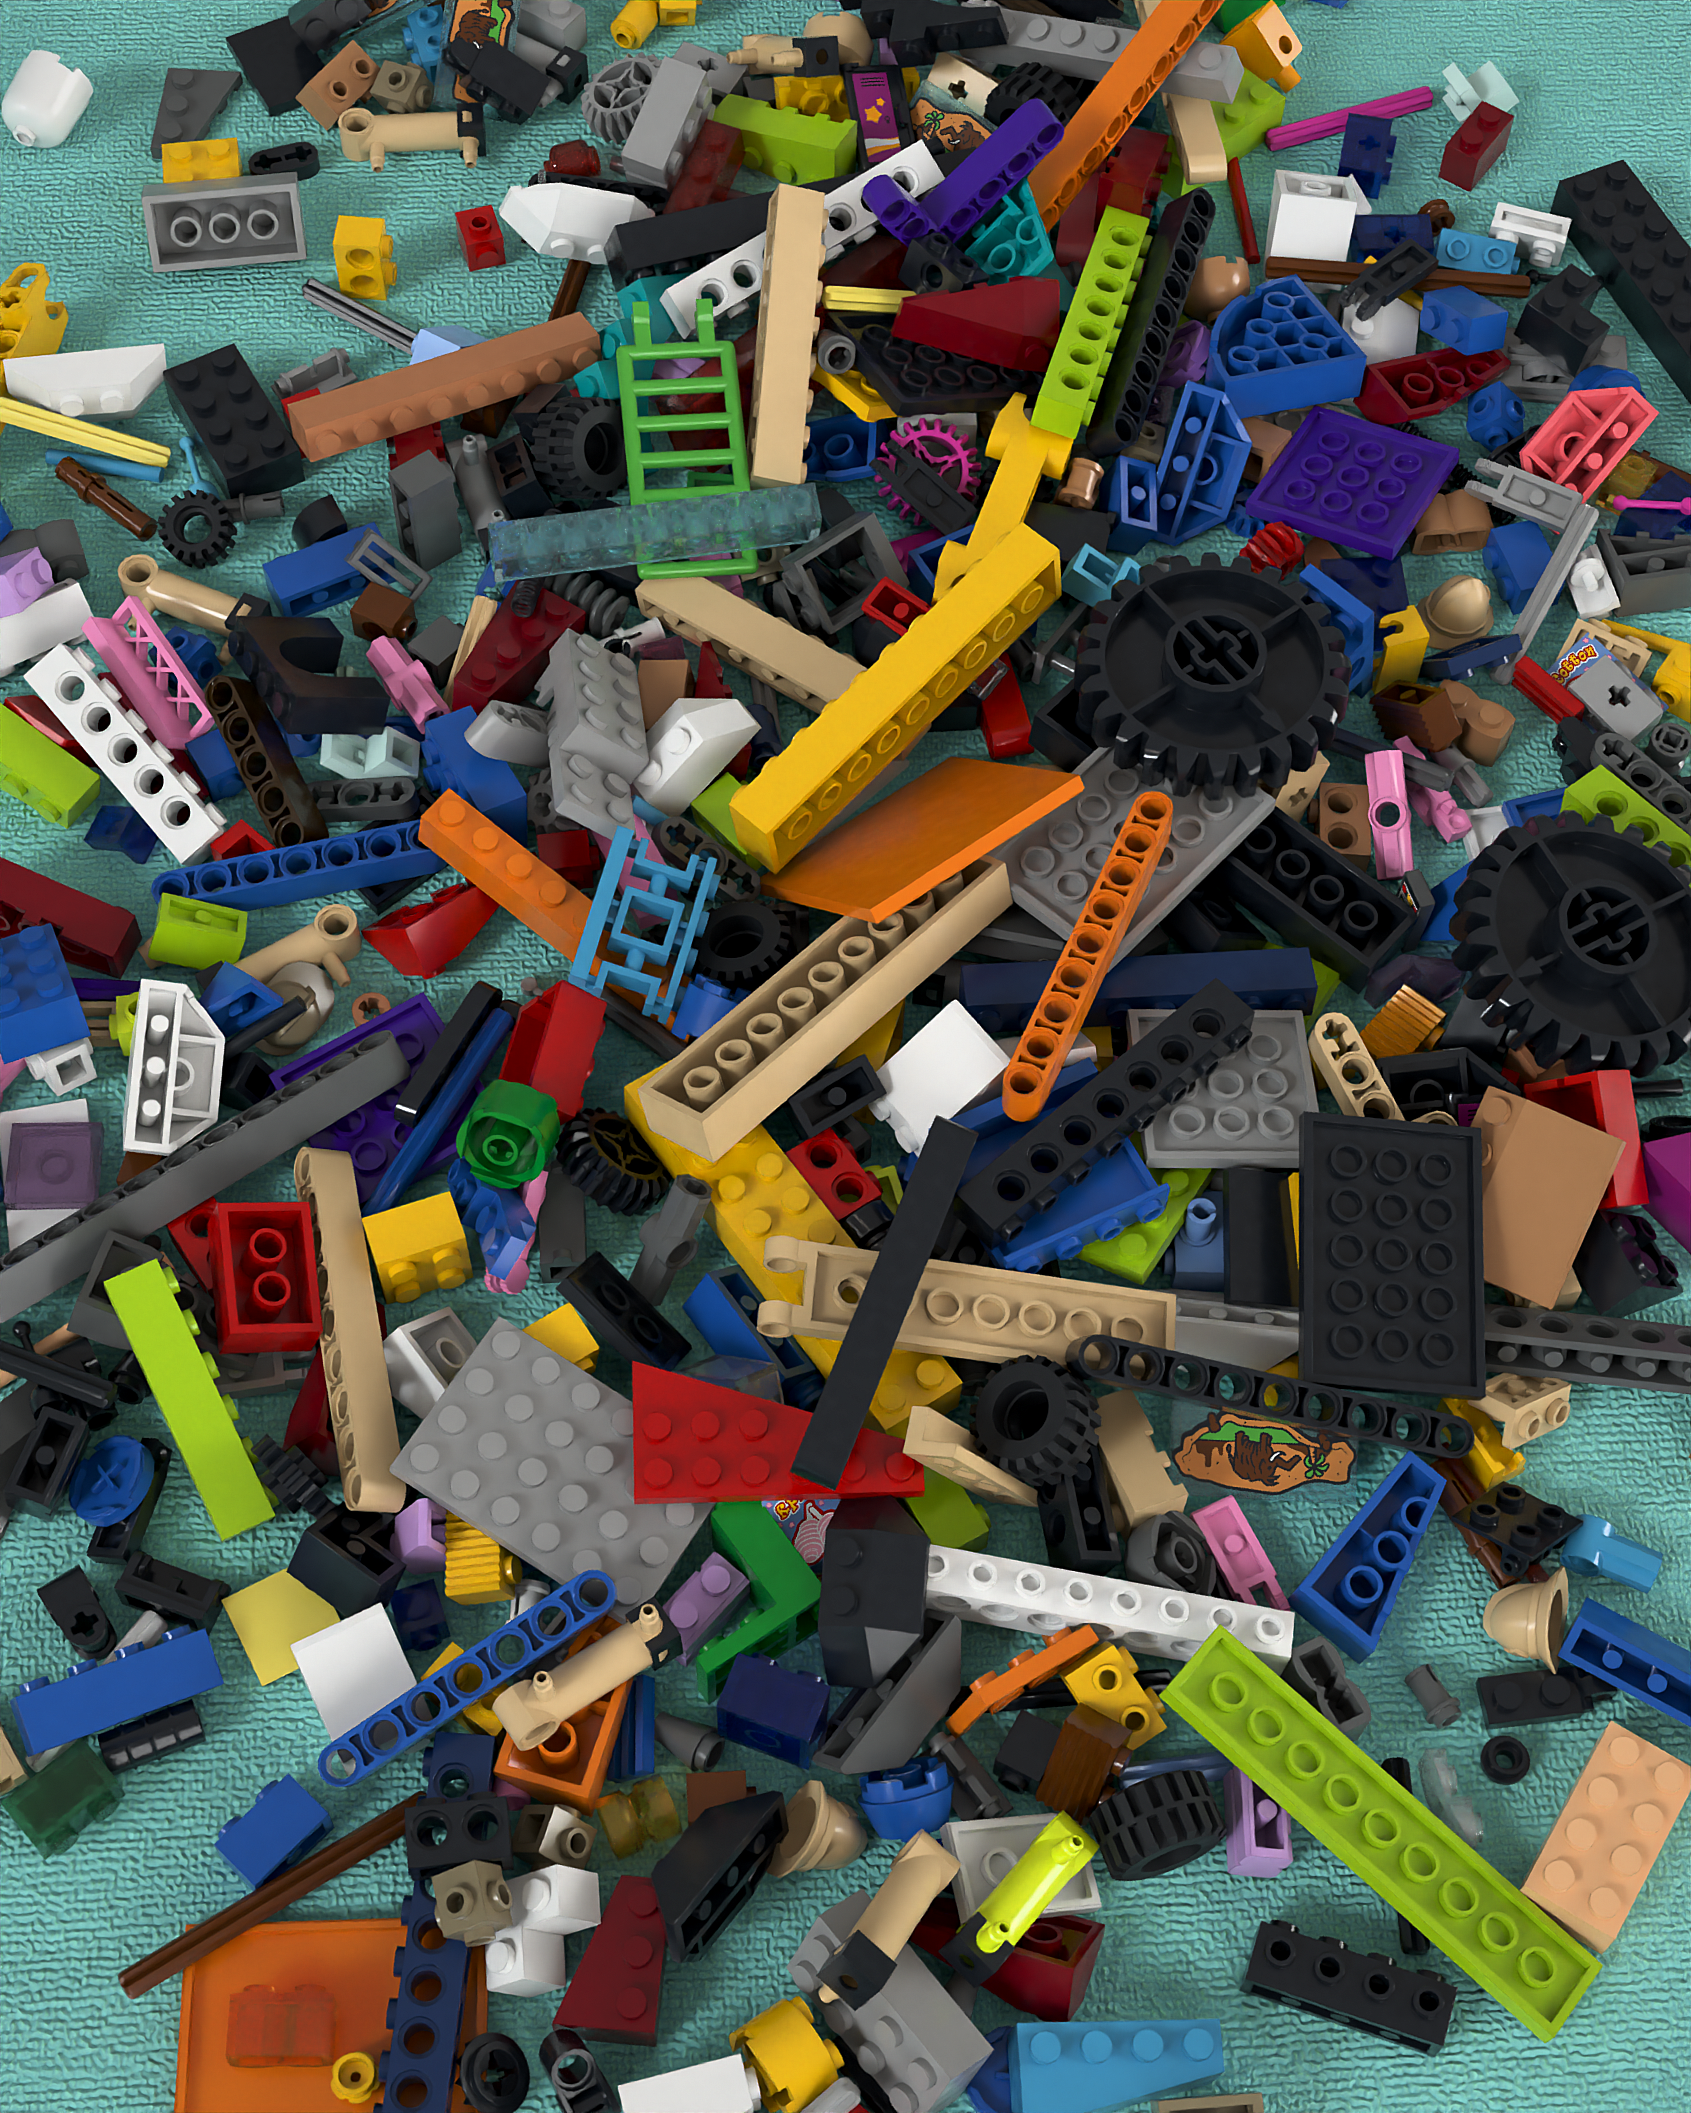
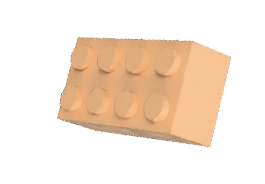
M1610 1721L1597 1739L1518 1890L1571 1937L1603 1954L1616 1939L1691 1791V1766L1617 1723Z

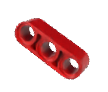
M1003 652L968 686L970 694L973 693L982 700L980 727L992 761L1034 753L1035 749L1028 744L1032 726L1007 652Z

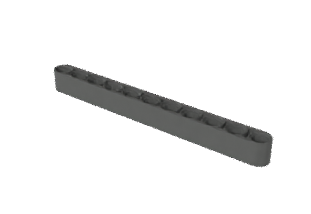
M384 1030L370 1035L1 1256L0 1324L90 1271L108 1230L137 1241L143 1239L402 1082L410 1075L412 1069L393 1033L390 1030Z

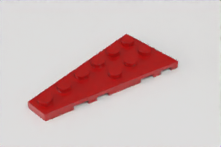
M632 1361L634 1504L852 1499L892 1495L894 1498L924 1497V1465L903 1453L904 1439L861 1427L837 1488L833 1491L790 1473L813 1413Z

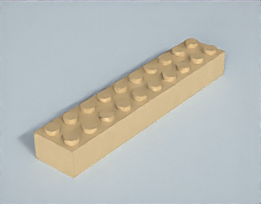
M985 854L878 924L843 916L637 1089L649 1129L713 1163L716 1162L1013 904L1005 862Z

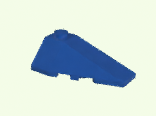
M856 413L805 422V426L810 427L809 443L806 450H803L802 463L807 464V480L844 482L875 476L877 474L868 464L874 458L883 457L889 459V456L880 450L882 443H888L891 439L890 432L883 419H879L877 422H866L859 419ZM745 434L746 450L748 434ZM728 465L729 471L733 473L732 465Z

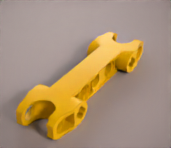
M27 262L21 264L14 269L0 287V397L17 402L18 400L9 394L7 390L3 359L56 354L69 320V314L63 301L51 302L45 300V292L50 282V277L44 264ZM37 275L27 288L20 286L25 278ZM50 314H58L55 319H51L48 316ZM0 421V435H1V433H2V431H3V429H4V427H5V425H6L5 422H1V421Z
M1015 392L997 416L988 440L985 456L1001 462L968 544L964 545L951 540L946 541L938 561L931 602L932 607L937 604L938 598L945 589L954 587L965 577L968 568L973 562L978 559L982 560L994 549L1001 535L1005 532H1011L1021 522H1024L1042 475L1060 481L1063 478L1070 460L1074 439L1030 425V421L1023 412L1027 395Z

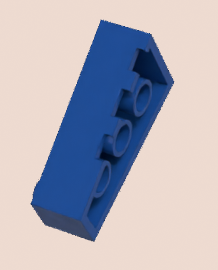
M1410 1450L1393 1467L1287 1598L1289 1606L1359 1665L1375 1651L1382 1628L1397 1599L1396 1595L1413 1562L1414 1553L1419 1541L1426 1531L1447 1482L1445 1478Z

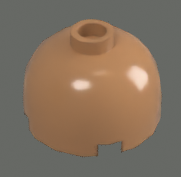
M1215 256L1199 260L1183 311L1197 321L1208 322V325L1214 326L1218 315L1232 300L1240 295L1249 296L1250 275L1247 261L1235 256L1237 263H1226L1225 256Z

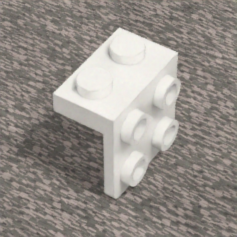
M1498 202L1488 238L1517 243L1514 256L1529 259V263L1541 268H1549L1551 265L1559 266L1572 219Z

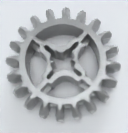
M643 52L638 53L635 57L628 53L624 59L618 60L615 58L614 63L611 65H602L603 70L600 73L592 74L593 82L584 85L585 93L580 98L582 101V115L591 131L597 137H602L605 142L613 140L617 145L624 139H628L663 59H657L654 54L646 56Z

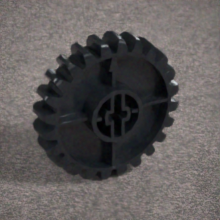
M1204 552L1202 555L1200 566H1191L1187 557L1177 555L1170 557L1168 572L1163 573L1156 565L1147 564L1139 568L1137 584L1131 580H1119L1112 586L1110 600L1098 601L1093 607L1090 625L1082 629L1078 639L1073 679L1075 690L1079 693L1078 711L1082 720L1093 724L1091 737L1096 745L1102 748L1115 746L1113 763L1121 770L1131 769L1138 763L1143 765L1141 783L1147 786L1158 785L1164 777L1173 780V795L1183 798L1190 794L1193 785L1202 786L1204 795L1209 801H1220L1223 797L1225 786H1233L1237 795L1242 798L1254 797L1259 779H1262L1269 787L1278 789L1287 784L1290 768L1296 772H1306L1315 764L1317 751L1327 750L1335 740L1337 726L1345 717L1350 696L1348 687L1352 665L1350 658L1344 655L1346 639L1342 630L1329 626L1331 619L1330 609L1326 604L1320 602L1307 605L1310 588L1304 583L1292 582L1284 587L1280 585L1282 570L1275 566H1267L1257 574L1251 572L1252 562L1248 557L1239 555L1234 558L1231 566L1228 567L1221 566L1220 557L1216 553Z
M1574 810L1562 811L1554 821L1544 814L1530 817L1522 827L1511 826L1506 828L1491 845L1484 848L1469 865L1467 877L1458 886L1453 901L1458 911L1449 921V933L1455 940L1461 941V944L1453 951L1451 957L1455 967L1463 971H1472L1473 976L1462 986L1466 997L1472 1000H1486L1489 1007L1482 1013L1481 1020L1490 1028H1495L1504 1023L1510 1029L1506 1037V1045L1513 1051H1521L1527 1044H1530L1536 1048L1534 1059L1537 1066L1548 1071L1561 1059L1564 1060L1565 1071L1569 1076L1592 1072L1595 1069V1071L1629 1070L1630 1075L1636 1078L1650 1076L1661 1065L1666 1066L1675 1063L1691 1049V888L1689 886L1691 883L1690 865L1682 864L1673 868L1668 863L1672 854L1671 847L1663 841H1659L1651 848L1643 845L1644 833L1642 829L1631 823L1621 834L1614 831L1613 820L1608 815L1596 813L1587 825H1585L1582 816Z

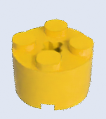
M799 1996L794 1997L790 2001L784 1998L780 1999L729 2035L732 2052L741 2047L746 2058V2061L743 2062L744 2069L754 2066L761 2094L760 2102L770 2113H775L779 2109L783 2113H800L839 2079L837 2070L844 2066L843 2058L834 2043L828 2038L822 2041L811 2025L814 2022L813 2015L807 2004Z

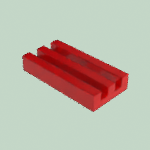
M1525 655L1515 663L1514 668L1516 670L1513 672L1514 679L1511 685L1557 724L1562 721L1563 717L1572 716L1581 720L1582 723L1585 710L1584 703L1530 657Z

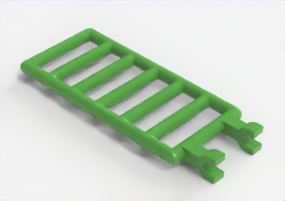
M712 298L696 299L694 318L698 342L652 344L648 301L632 302L633 314H631L634 345L619 346L616 350L638 576L643 580L754 574L759 569L734 343L728 340L715 341ZM720 357L722 376L634 379L633 361ZM703 393H724L726 412L638 416L636 397ZM728 428L730 448L642 453L640 433ZM732 465L734 485L645 489L643 469ZM736 501L738 521L649 526L647 506ZM740 538L742 558L653 563L651 542Z

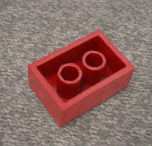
M310 1202L217 1203L207 1224L219 1354L311 1351L323 1332Z

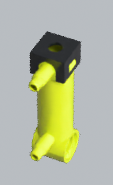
M1064 1810L1057 1814L1029 1845L1030 1848L967 1921L956 1929L938 1950L974 1988L995 1974L1016 1949L1014 1945L1066 1883L1086 1865L1099 1849V1844Z

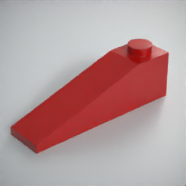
M465 877L467 885L464 886L463 883L445 889L440 888L430 893L432 902L423 903L411 909L408 905H405L364 928L361 932L364 939L403 976H422L423 979H430L443 973L447 969L445 964L462 953L499 908L500 904Z

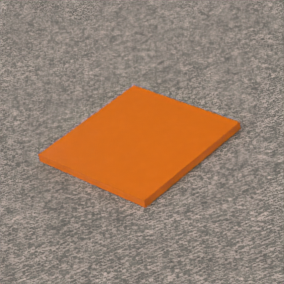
M951 756L797 853L776 875L769 871L761 876L760 894L878 924L1078 795L1085 787L1078 774Z
M401 1918L260 1922L184 1968L174 2113H373L375 2103H383L386 2083L381 2082L379 2088L371 2092L372 2095L367 2101L352 2104L348 2099H339L333 2093L330 2084L333 2079L332 2067L341 2056L356 2051L369 2053L375 2060V2066H379L382 2050H391L393 2030L386 2029L387 2008L390 1997L398 1998L401 1978L394 1977V1959L397 1946H405L408 1926H401ZM186 1924L185 1932L198 1924ZM440 1928L431 1929L424 1935L422 1946L431 1950L438 1949L446 1943L448 1938L443 1937V1932ZM485 1944L473 1946L458 2058L465 2050V2043L488 2032L489 1991L487 1990ZM434 1979L424 1980L417 1986L415 1998L424 2002L435 1999L441 1991L442 1984ZM428 2031L415 2033L409 2039L408 2051L413 2054L427 2052L432 2047L435 2036ZM458 2065L456 2069L455 2082L460 2076V2067ZM486 2070L483 2072L482 2075H480L481 2080L484 2079V2082H487ZM354 2073L351 2076V2081L358 2082L361 2075ZM418 2083L407 2086L401 2094L400 2104L408 2108L419 2106L427 2096V2087ZM454 2084L451 2113H478L474 2106L463 2104L466 2095L463 2088Z

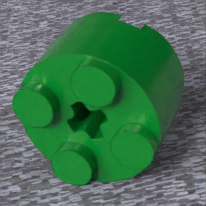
M502 1079L492 1081L476 1098L456 1138L457 1152L461 1159L464 1155L472 1166L470 1172L484 1183L504 1189L516 1188L522 1182L530 1179L531 1182L541 1174L560 1135V1120L556 1112L558 1105L555 1099L546 1093H540L536 1089L521 1083L507 1082Z

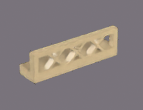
M912 1406L903 1449L904 1454L991 1503L1038 1507V1491L984 1458L985 1455L975 1447L974 1441L977 1438L971 1435L970 1431L930 1407Z

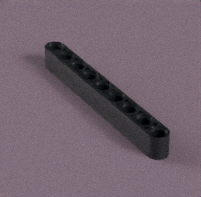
M1198 187L1168 203L1164 209L1086 430L1085 439L1088 449L1099 459L1109 457L1136 444L1215 217L1216 208L1214 200L1204 188Z
M939 1115L935 1116L794 1459L790 1473L833 1491L836 1490L978 1137V1131Z
M1097 1334L1082 1336L1074 1339L1068 1345L1065 1353V1362L1069 1371L1081 1379L1407 1453L1410 1450L1415 1455L1432 1459L1461 1458L1472 1450L1474 1444L1472 1426L1459 1416L1116 1337ZM1089 1344L1094 1345L1100 1353V1363L1095 1370L1091 1369L1084 1359V1352ZM1135 1354L1140 1356L1145 1364V1372L1140 1380L1136 1379L1129 1369V1363ZM1179 1365L1184 1366L1189 1373V1383L1184 1390L1180 1389L1175 1382V1371ZM1225 1375L1232 1380L1234 1385L1233 1394L1228 1400L1221 1395L1219 1390L1220 1381ZM1269 1385L1276 1390L1278 1395V1402L1273 1410L1269 1409L1264 1401V1393ZM1313 1396L1321 1404V1414L1316 1420L1310 1415L1308 1410L1309 1401ZM1357 1406L1363 1410L1365 1415V1422L1360 1430L1354 1425L1352 1420V1414ZM1401 1416L1408 1424V1433L1404 1439L1398 1435L1396 1430L1397 1421ZM1445 1426L1451 1434V1443L1447 1449L1442 1446L1440 1441V1433Z

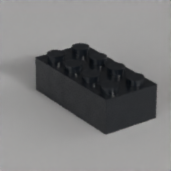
M234 343L162 372L172 408L188 435L193 438L198 452L227 500L239 498L240 493L251 496L282 491L305 481L300 451Z

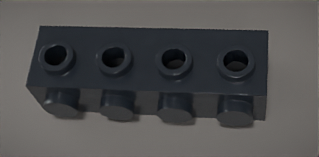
M1271 1920L1270 1923L1260 1922L1254 1935L1239 1991L1434 2058L1443 2048L1458 1987L1447 1984L1444 1976L1425 1969H1418L1414 1973L1396 1967L1397 1962L1383 1954L1368 1953L1367 1956L1349 1951L1348 1945L1336 1938L1320 1936L1317 1940L1299 1934L1300 1930L1297 1926L1282 1920Z

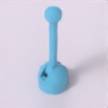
M189 436L182 437L179 441V446L186 453L194 484H191L188 490L196 495V490H203L207 495L209 493L213 494L220 501L218 490L214 484L201 479L193 452L195 447L193 438Z

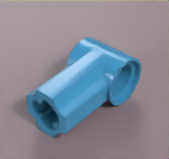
M1588 1514L1575 1516L1584 1522L1580 1528L1568 1535L1560 1556L1562 1565L1576 1574L1587 1577H1597L1601 1574L1648 1594L1659 1572L1663 1553L1615 1534L1614 1527L1599 1517Z

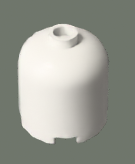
M32 50L28 57L22 61L3 98L1 114L5 125L19 143L25 146L52 148L61 144L67 138L89 104L93 88L89 79L79 68L75 67L72 72L66 66L58 63L61 58L59 55L45 50Z

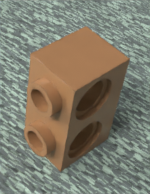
M1320 782L1316 798H1312L1307 807V823H1314L1313 834L1366 873L1371 857L1368 785Z

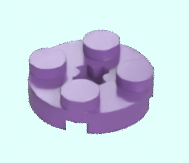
M1197 320L1185 322L1175 330L1173 341L1171 342L1156 386L1163 395L1171 394L1175 389L1185 384L1187 380L1197 382L1206 372L1204 362L1208 358L1211 330Z

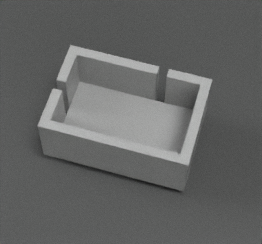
M664 56L621 153L627 182L658 186L668 190L671 196H673L675 191L679 192L682 189L686 178V170H684L689 158L694 159L700 147L701 138L697 135H700L703 126L708 127L715 112V105L712 104L711 100L712 88L709 87L707 71Z

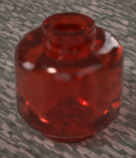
M576 139L553 145L549 151V160L544 161V171L596 178L601 175V164L595 146H589L586 141Z

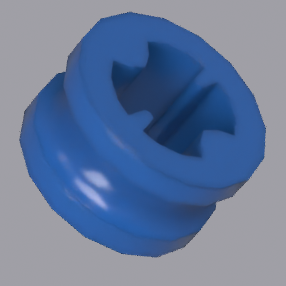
M815 1373L804 1378L789 1392L788 1400L791 1404H798V1409L814 1413L824 1389V1377L821 1373Z

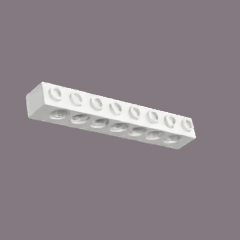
M922 139L825 196L824 209L829 210V217L839 218L845 228L844 231L834 229L828 218L826 230L821 234V244L826 246L825 263L841 255L845 251L843 245L853 239L857 244H860L877 232L874 227L881 222L873 212L865 210L861 204L864 186L872 178L878 175H888L894 180L901 181L906 186L907 192L918 202L923 201L945 179ZM766 231L665 290L659 300L684 340L693 334L697 336L694 312L696 311V299H702V292L714 294L718 301V306L713 307L714 329L718 327L715 321L725 315H728L730 320L736 318L750 308L747 302L760 296ZM733 274H744L750 282V287L743 288L737 285Z
M930 1544L925 1610L929 1608L956 1615L961 1620L1053 1636L1066 1627H1069L1072 1633L1089 1624L1099 1638L1095 1645L1108 1641L1116 1649L1124 1646L1128 1651L1188 1662L1209 1635L1221 1624L1279 1677L1291 1658L1294 1612Z

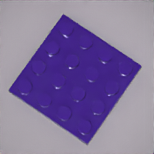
M1315 405L1246 501V514L1272 523L1282 521L1286 526H1290L1294 530L1392 561L1458 463L1460 449Z
M424 992L268 1075L277 1092L370 1035L384 1030H390L393 1033L412 1069L410 1075L394 1087L306 1139L311 1148L347 1151L350 1154L360 1211L414 1130L394 1119L395 1107L401 1094L446 1028ZM479 1079L409 1186L460 1158L457 1152L456 1138L473 1103L485 1089Z

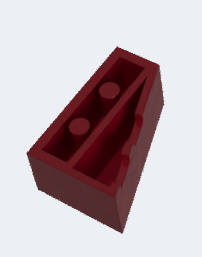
M1129 126L1115 145V156H1110L1107 161L1106 167L1110 168L1109 172H1102L1099 177L1093 232L1097 233L1106 205L1149 218V228L1154 206L1150 205L1151 201L1158 202L1163 186V179H1160L1161 174L1168 175L1173 153L1167 152L1169 135Z
M621 1875L601 1917V1924L597 1926L552 2022L553 2031L570 2029L585 2041L657 2046L668 1943L658 1913L654 1888L650 1877Z

